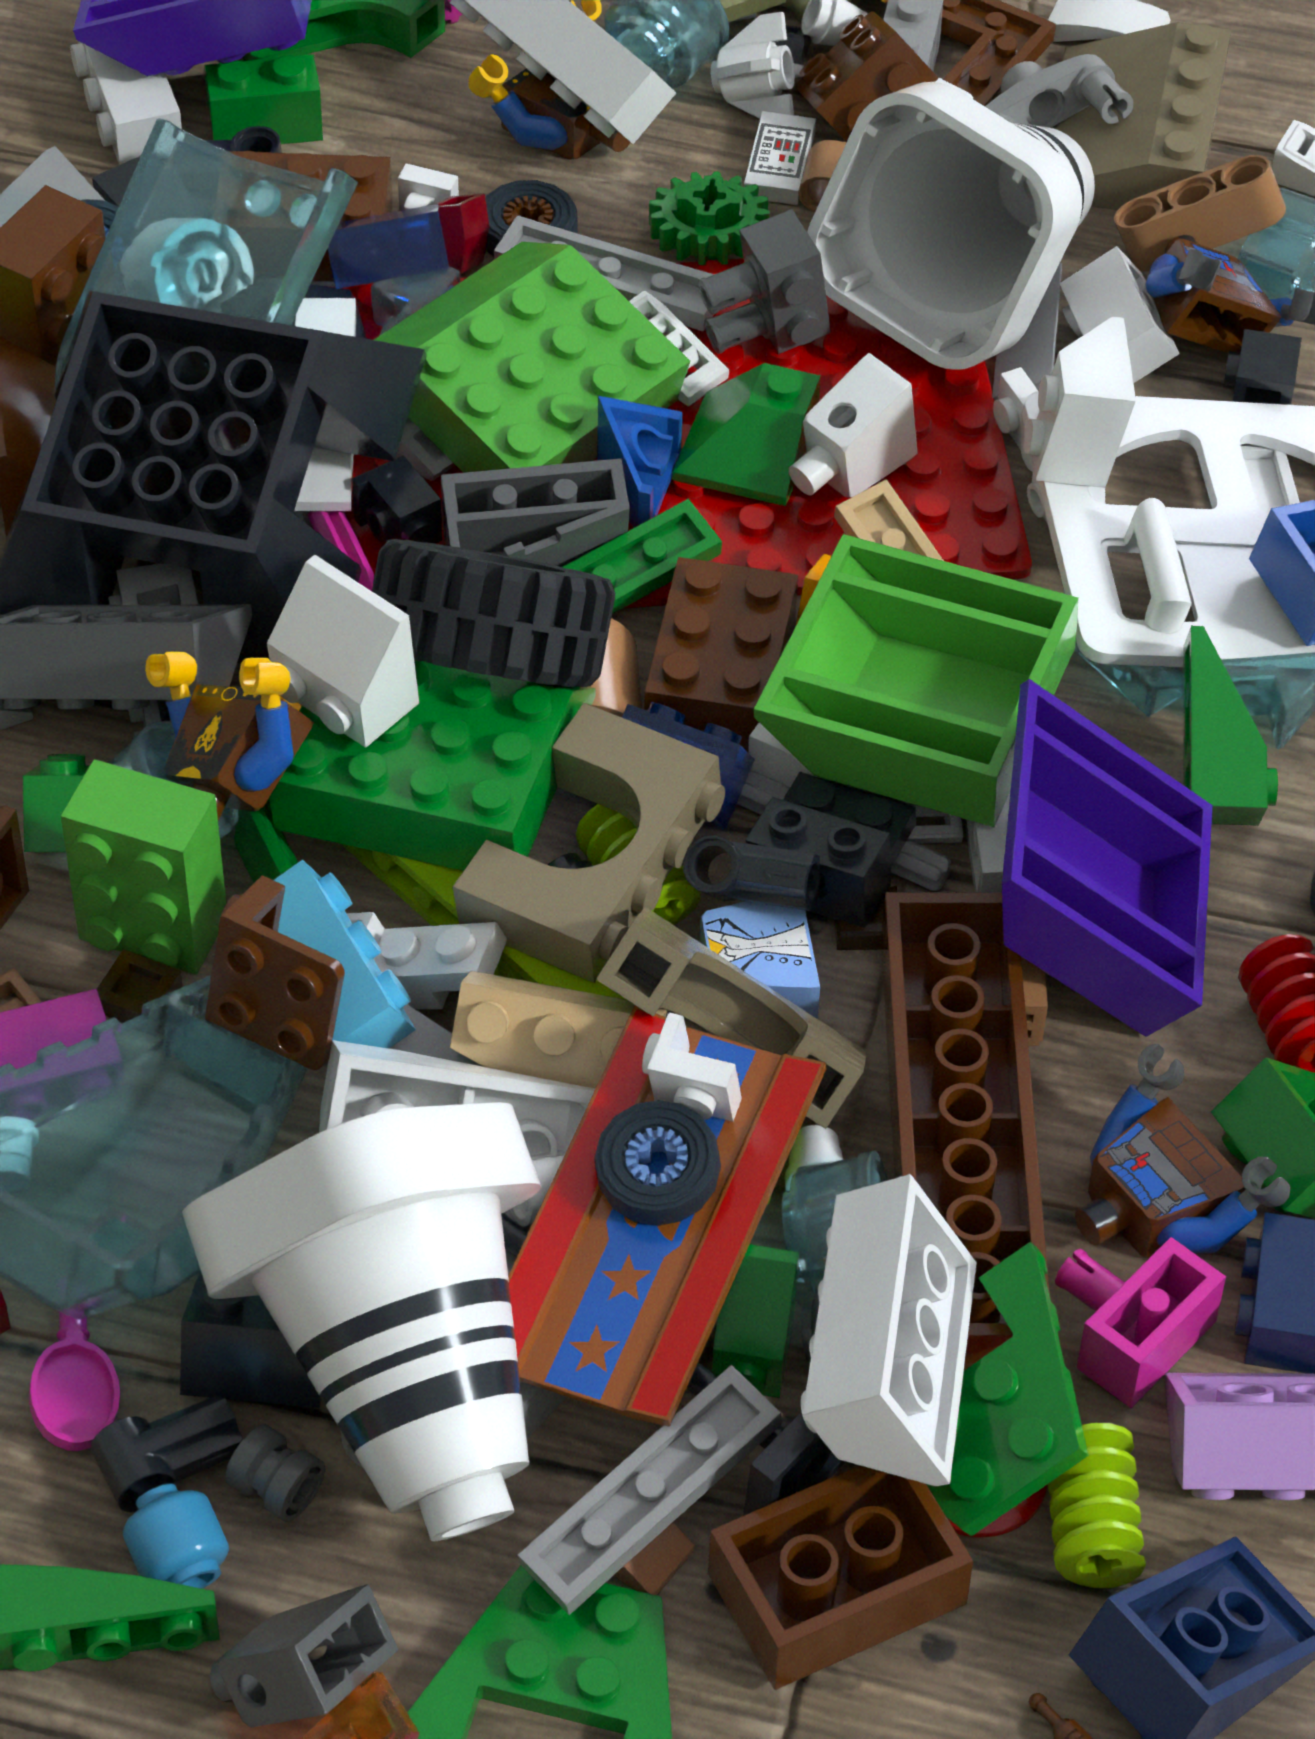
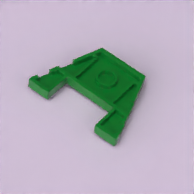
M1031 1242L979 1277L1012 1331L1013 1336L963 1371L950 1484L938 1487L926 1484L945 1516L970 1536L982 1530L1089 1456L1070 1370L1064 1364L1058 1337V1331L1061 1329L1056 1307L1050 1301L1045 1274H1048L1045 1258L1041 1251Z
M520 1565L396 1726L393 1739H467L478 1702L481 1699L625 1734L624 1739H672L662 1597L604 1583L568 1615Z

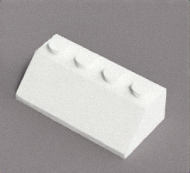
M909 1174L836 1195L832 1226L829 1227L826 1236L828 1252L824 1277L818 1286L820 1303L815 1334L810 1339L811 1361L807 1387L801 1396V1411L807 1427L813 1433H817L837 1459L938 1487L950 1484L977 1262L912 1175Z

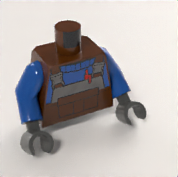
M1190 235L1178 236L1168 243L1165 254L1159 256L1153 262L1146 280V291L1153 297L1166 333L1229 353V351L1241 352L1244 329L1270 333L1274 327L1289 326L1293 321L1315 325V292L1295 288L1292 300L1289 298L1269 299L1240 260L1232 255L1197 244L1195 238Z
M1152 1044L1147 1046L1138 1058V1069L1144 1078L1138 1086L1129 1085L1107 1117L1090 1154L1092 1170L1088 1193L1092 1201L1076 1210L1075 1220L1081 1234L1094 1246L1121 1233L1141 1256L1150 1258L1170 1237L1194 1254L1214 1253L1224 1247L1257 1217L1256 1208L1260 1204L1267 1207H1278L1284 1204L1290 1195V1185L1283 1177H1278L1268 1187L1261 1189L1263 1181L1273 1175L1277 1169V1165L1270 1158L1257 1157L1251 1160L1245 1166L1241 1176L1169 1097L1158 1103L1155 1096L1159 1090L1169 1091L1182 1083L1184 1066L1178 1059H1175L1170 1064L1167 1072L1160 1076H1154V1067L1163 1057L1165 1049L1159 1044Z

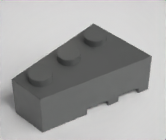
M610 459L441 475V513L445 546L488 552L563 567L628 532L629 502L622 460Z

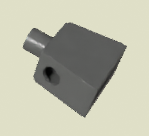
M365 1584L269 1617L213 1663L210 1671V1682L215 1695L223 1702H234L242 1722L250 1728L327 1714L399 1649L369 1584ZM327 1645L326 1652L318 1657L307 1655L314 1648Z

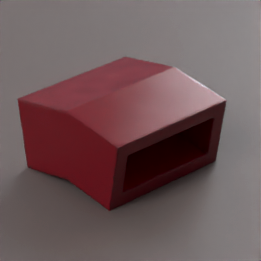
M485 193L451 196L428 207L432 238L427 266L460 275L484 261L489 231Z

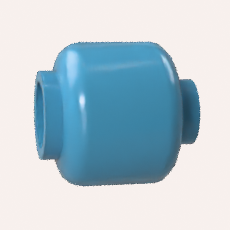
M165 1484L147 1491L136 1500L138 1510L127 1520L122 1533L140 1576L202 1589L220 1577L222 1572L219 1566L228 1555L229 1544L212 1505L204 1493L194 1490L178 1491L175 1484Z

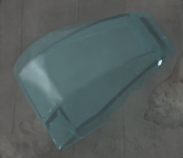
M211 975L143 1004L142 1015L129 1021L120 1023L113 1017L93 1026L90 1038L72 1046L66 1047L61 1041L42 1048L37 1051L36 1061L19 1069H16L10 1063L0 1067V1277L58 1312L77 1320L167 1295L201 1272L182 1212L184 1208L202 1195L265 1161L307 1071V1068L300 1065V1063L287 1059L272 1050H268L257 1043L205 1020Z

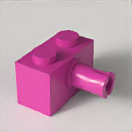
M1172 1237L1126 1282L1089 1257L1088 1253L1081 1248L1073 1252L1072 1258L1076 1260V1263L1068 1257L1055 1278V1285L1067 1290L1095 1311L1084 1323L1077 1369L1129 1408H1132L1217 1320L1226 1276Z

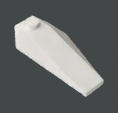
M332 1040L321 1102L319 1133L356 1118L392 1109L503 1102L513 1106L531 1160L546 1157L553 1158L565 1155L595 1089L401 1050Z

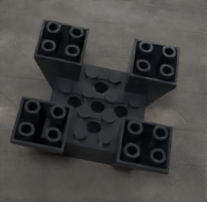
M88 291L54 394L57 401L44 441L19 500L0 557V615L32 605H109L108 596L113 595L117 582L116 570L121 569L124 557L200 571L204 604H251L252 619L237 663L241 664L246 658L269 659L267 642L307 560L316 555L356 582L359 581L362 571L359 564L293 514L313 448L317 447L395 461L427 355L425 350L315 329Z

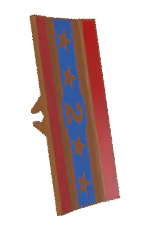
M634 1005L513 1264L508 1279L521 1382L639 1421L670 1427L826 1071V1064L822 1061L787 1054L778 1055L686 1027L690 1045L688 1053L735 1064L742 1099L733 1122L716 1117L704 1120L716 1137L721 1169L715 1192L702 1209L676 1223L654 1226L633 1222L614 1210L599 1189L594 1157L600 1135L614 1116L635 1104L655 1101L649 1075L643 1073L642 1061L649 1037L653 1033L661 1034L666 1017L656 1013L654 1016H651ZM654 1152L651 1162L643 1165L648 1166L650 1176L651 1174H656V1177H660V1173H663L665 1166L671 1165V1163L667 1162L665 1152Z

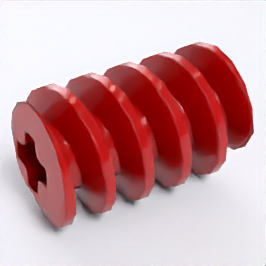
M1286 934L1272 937L1258 945L1246 956L1239 968L1238 979L1244 992L1247 993V1000L1256 1014V1020L1262 1033L1265 1034V1041L1271 1053L1274 1054V1060L1315 1073V955L1311 954L1314 947L1311 940L1302 935Z

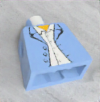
M745 901L707 910L700 916V943L818 1019L820 983L805 910Z

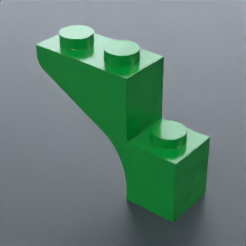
M312 0L304 40H299L294 46L280 51L265 48L248 52L243 56V59L257 60L278 58L286 55H307L354 43L385 46L412 58L445 32V0Z

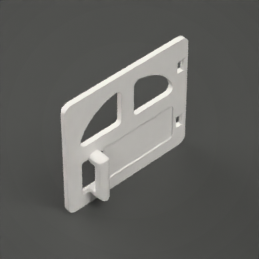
M1039 391L1031 393L1026 398L1021 413L1024 428H1026L1029 419H1037L1039 413ZM1135 396L1136 403L1116 457L1152 443L1170 440L1187 442L1197 452L1212 509L1165 507L1156 498H1148L1138 506L1104 504L1095 500L1088 491L1089 486L1037 481L1064 593L1079 597L1076 642L1080 652L1085 657L1101 664L1183 667V645L1191 625L1204 626L1226 669L1315 673V645L1306 646L1249 560L1269 512L1260 509L1256 503L1240 447L1242 444L1262 446L1284 452L1315 465V406ZM1107 552L1140 553L1151 594L1144 620L1129 619L1123 615ZM1191 607L1195 621L1184 622Z

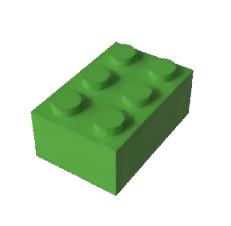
M94 759L61 815L78 937L80 940L87 941L102 950L122 952L125 949L170 967L198 974L218 937L219 920L226 905L215 794Z

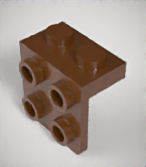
M870 12L865 17L858 15L850 20L839 33L840 41L826 55L819 53L804 65L799 73L801 79L797 82L795 88L847 142L858 117L874 100L918 83L935 82L938 77L891 26L875 12Z
M262 875L243 895H233L222 911L210 977L205 1020L308 1069L319 1070L329 1059L345 971L338 960L278 932L286 886Z

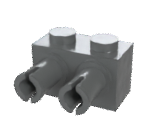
M792 209L740 229L744 263L698 280L702 300L711 315L718 313L719 310L750 299V303L704 320L707 336L717 354H721L729 348L762 335L765 339H770L776 351L780 354L831 333L821 253Z

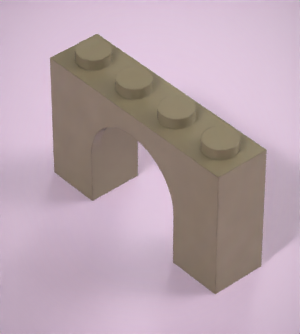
M583 703L552 747L557 787L625 816L638 829L632 841L615 857L601 864L586 868L565 869L546 865L486 840L454 884L453 892L459 924L497 922L507 938L506 946L595 983L597 981L596 978L645 907L653 911L662 891V883L673 867L680 868L683 866L686 851L694 842V836L704 821L711 822L718 815L725 798V787L721 785L719 756Z
M646 907L633 921L596 978V980L651 1016H654L659 1008H665L695 1022L718 1037L778 1055L787 1054L825 1062L826 1071L806 1114L808 1118L825 1129L864 1071L866 1050Z

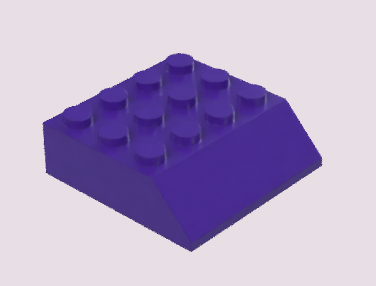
M81 0L73 32L77 41L146 76L163 72L167 75H178L190 70L197 64L217 60L219 63H229L242 58L248 52L265 48L280 51L294 46L299 40L305 39L312 0Z
M1030 679L1020 684L1002 876L1004 945L1113 1017L1147 1037L1202 1006L1213 805Z

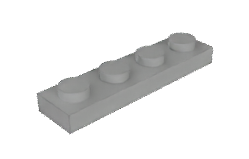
M518 215L494 250L495 260L520 242L571 245L628 301L641 292L647 291L665 305L685 326L700 331L705 330L704 320L713 317L702 300L698 284L699 279L713 275L707 272Z
M732 1365L729 1366L675 1414L670 1427L663 1425L518 1554L520 1565L570 1615L782 1424L781 1412Z

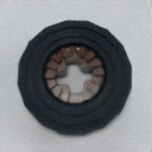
M518 180L500 185L486 196L489 220L486 250L493 256L495 248L517 215L578 234L576 205L568 193L553 184L538 180Z

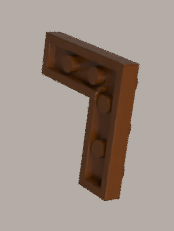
M943 0L941 34L972 46L943 80L970 93L973 96V100L981 105H988L1001 94V82L1009 69L1024 61L1035 62L1054 41L1056 23L1000 0Z

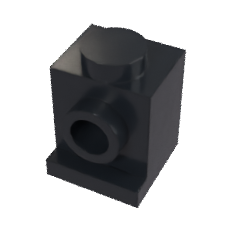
M404 455L396 458L395 461H389L352 478L354 520L360 527L368 524L377 540L382 542L390 539H402L433 544L443 541L441 498Z

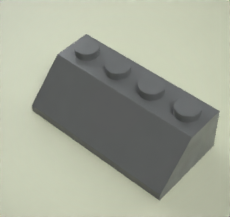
M251 604L32 605L0 615V699H2L3 708L22 709L35 707L41 704L40 699H57V708L59 709L87 708L94 706L95 700H112V708L116 710L145 708L150 706V700L169 701L172 699L170 687H154L147 679L145 671L148 656L151 654H165V652H185L195 659L197 674L194 682L188 686L190 694H193L197 684L229 687L252 619Z

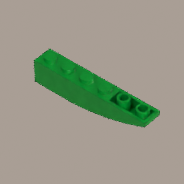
M0 1564V1670L17 1668L28 1672L41 1671L50 1668L57 1662L85 1658L97 1661H113L126 1656L129 1652L157 1648L184 1651L193 1649L202 1642L220 1640L214 1591L138 1575L63 1566Z

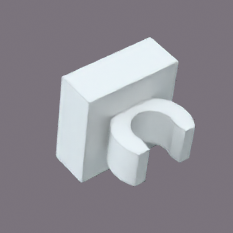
M405 164L398 176L400 220L408 221L405 227V234L425 239L429 237L431 229L428 207L451 196L459 195L458 176Z

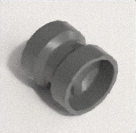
M262 1424L250 1431L240 1442L228 1463L225 1478L227 1484L245 1496L258 1494V1496L264 1499L266 1510L284 1522H289L298 1517L311 1503L323 1482L326 1468L323 1461L305 1449L296 1452L290 1448L287 1449L286 1437L267 1424Z

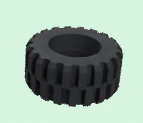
M390 539L379 550L372 592L409 615L415 661H423L433 665L507 679L567 687H591L601 676L616 595L610 579L560 566L488 552L426 542Z

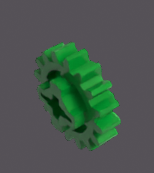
M714 171L712 175H704L703 179L697 172H692L691 181L688 182L674 177L670 180V189L658 187L656 189V200L649 201L651 239L659 240V249L662 252L676 249L677 260L682 261L692 255L697 259L698 265H705L708 260H715V257L722 265L728 264V255L735 254L743 258L739 230L770 218V210H768L769 199L767 196H759V186L756 184L742 187V177L738 175L729 181L723 180L721 173L718 171Z

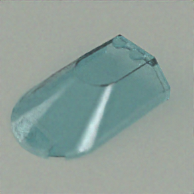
M158 118L65 332L57 358L55 391L88 291L291 325L358 182L344 171L334 168L329 170L325 181L239 157L180 129L170 121Z

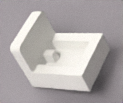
M669 1013L661 1034L653 1033L649 1037L643 1055L642 1070L643 1073L649 1075L654 1100L682 1104L699 1114L704 1120L716 1117L733 1122L742 1099L735 1064L688 1053L690 1045L684 1017Z

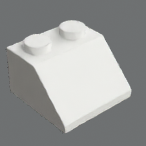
M1111 317L1060 350L1052 374L1043 375L1038 393L1039 413L1037 419L1028 420L1024 433V453L1032 455L1036 481L1106 487L1136 403L1124 318Z
M312 556L305 562L267 642L269 660L281 663L290 673V685L287 692L280 695L282 698L290 703L298 702L319 716L331 731L336 734L344 733L366 748L419 704L409 615L318 556Z

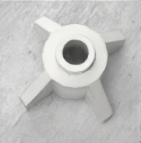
M784 12L759 15L721 48L718 59L714 60L711 64V80L715 92L722 93L727 103L757 118H761L762 111L794 115L792 95H781L782 90L792 89L794 79L800 77L799 73L803 65L793 63L792 54L787 45L776 46L774 43L787 40Z

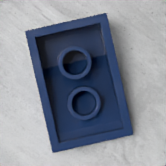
M1235 1536L1108 1597L1069 1653V1656L1090 1678L1092 1684L1135 1727L1142 1739H1213L1315 1660V1618Z

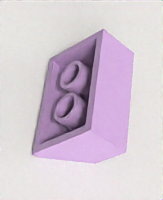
M1165 1374L1173 1473L1182 1489H1191L1193 1496L1208 1500L1230 1499L1234 1497V1490H1262V1495L1267 1498L1298 1500L1305 1497V1490H1315V1374Z

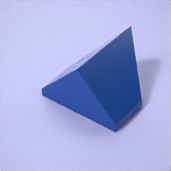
M598 395L597 461L622 460L629 502V522L635 528L658 515L672 479L674 467L681 453L682 412Z

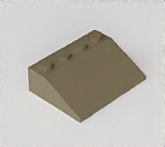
M1175 22L1065 49L1063 61L1084 54L1096 55L1101 58L1115 74V82L1131 95L1134 105L1132 112L1124 119L1115 109H1112L1119 122L1114 124L1105 122L1099 112L1090 104L1083 110L1052 127V129L1061 131L1076 141L1090 161L1095 183L1091 206L1118 210L1134 198L1206 171L1224 80L1231 30L1216 28L1206 24Z

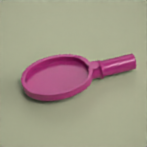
M69 1277L59 1283V1331L56 1334L58 1342L46 1348L36 1361L29 1385V1405L34 1423L45 1439L54 1446L68 1451H82L91 1448V1442L97 1433L115 1421L120 1401V1385L115 1367L107 1354L95 1344L87 1341L90 1337L87 1330V1284L81 1278Z

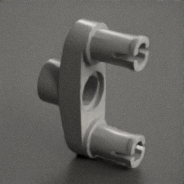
M1084 54L1059 62L1045 69L1031 61H1024L1014 65L1002 79L1000 86L1001 94L985 107L1012 123L1052 128L1090 104L1099 112L1105 122L1114 124L1119 122L1112 109H1115L1124 119L1132 112L1134 105L1131 95L1115 82V74L1112 69L1098 56Z

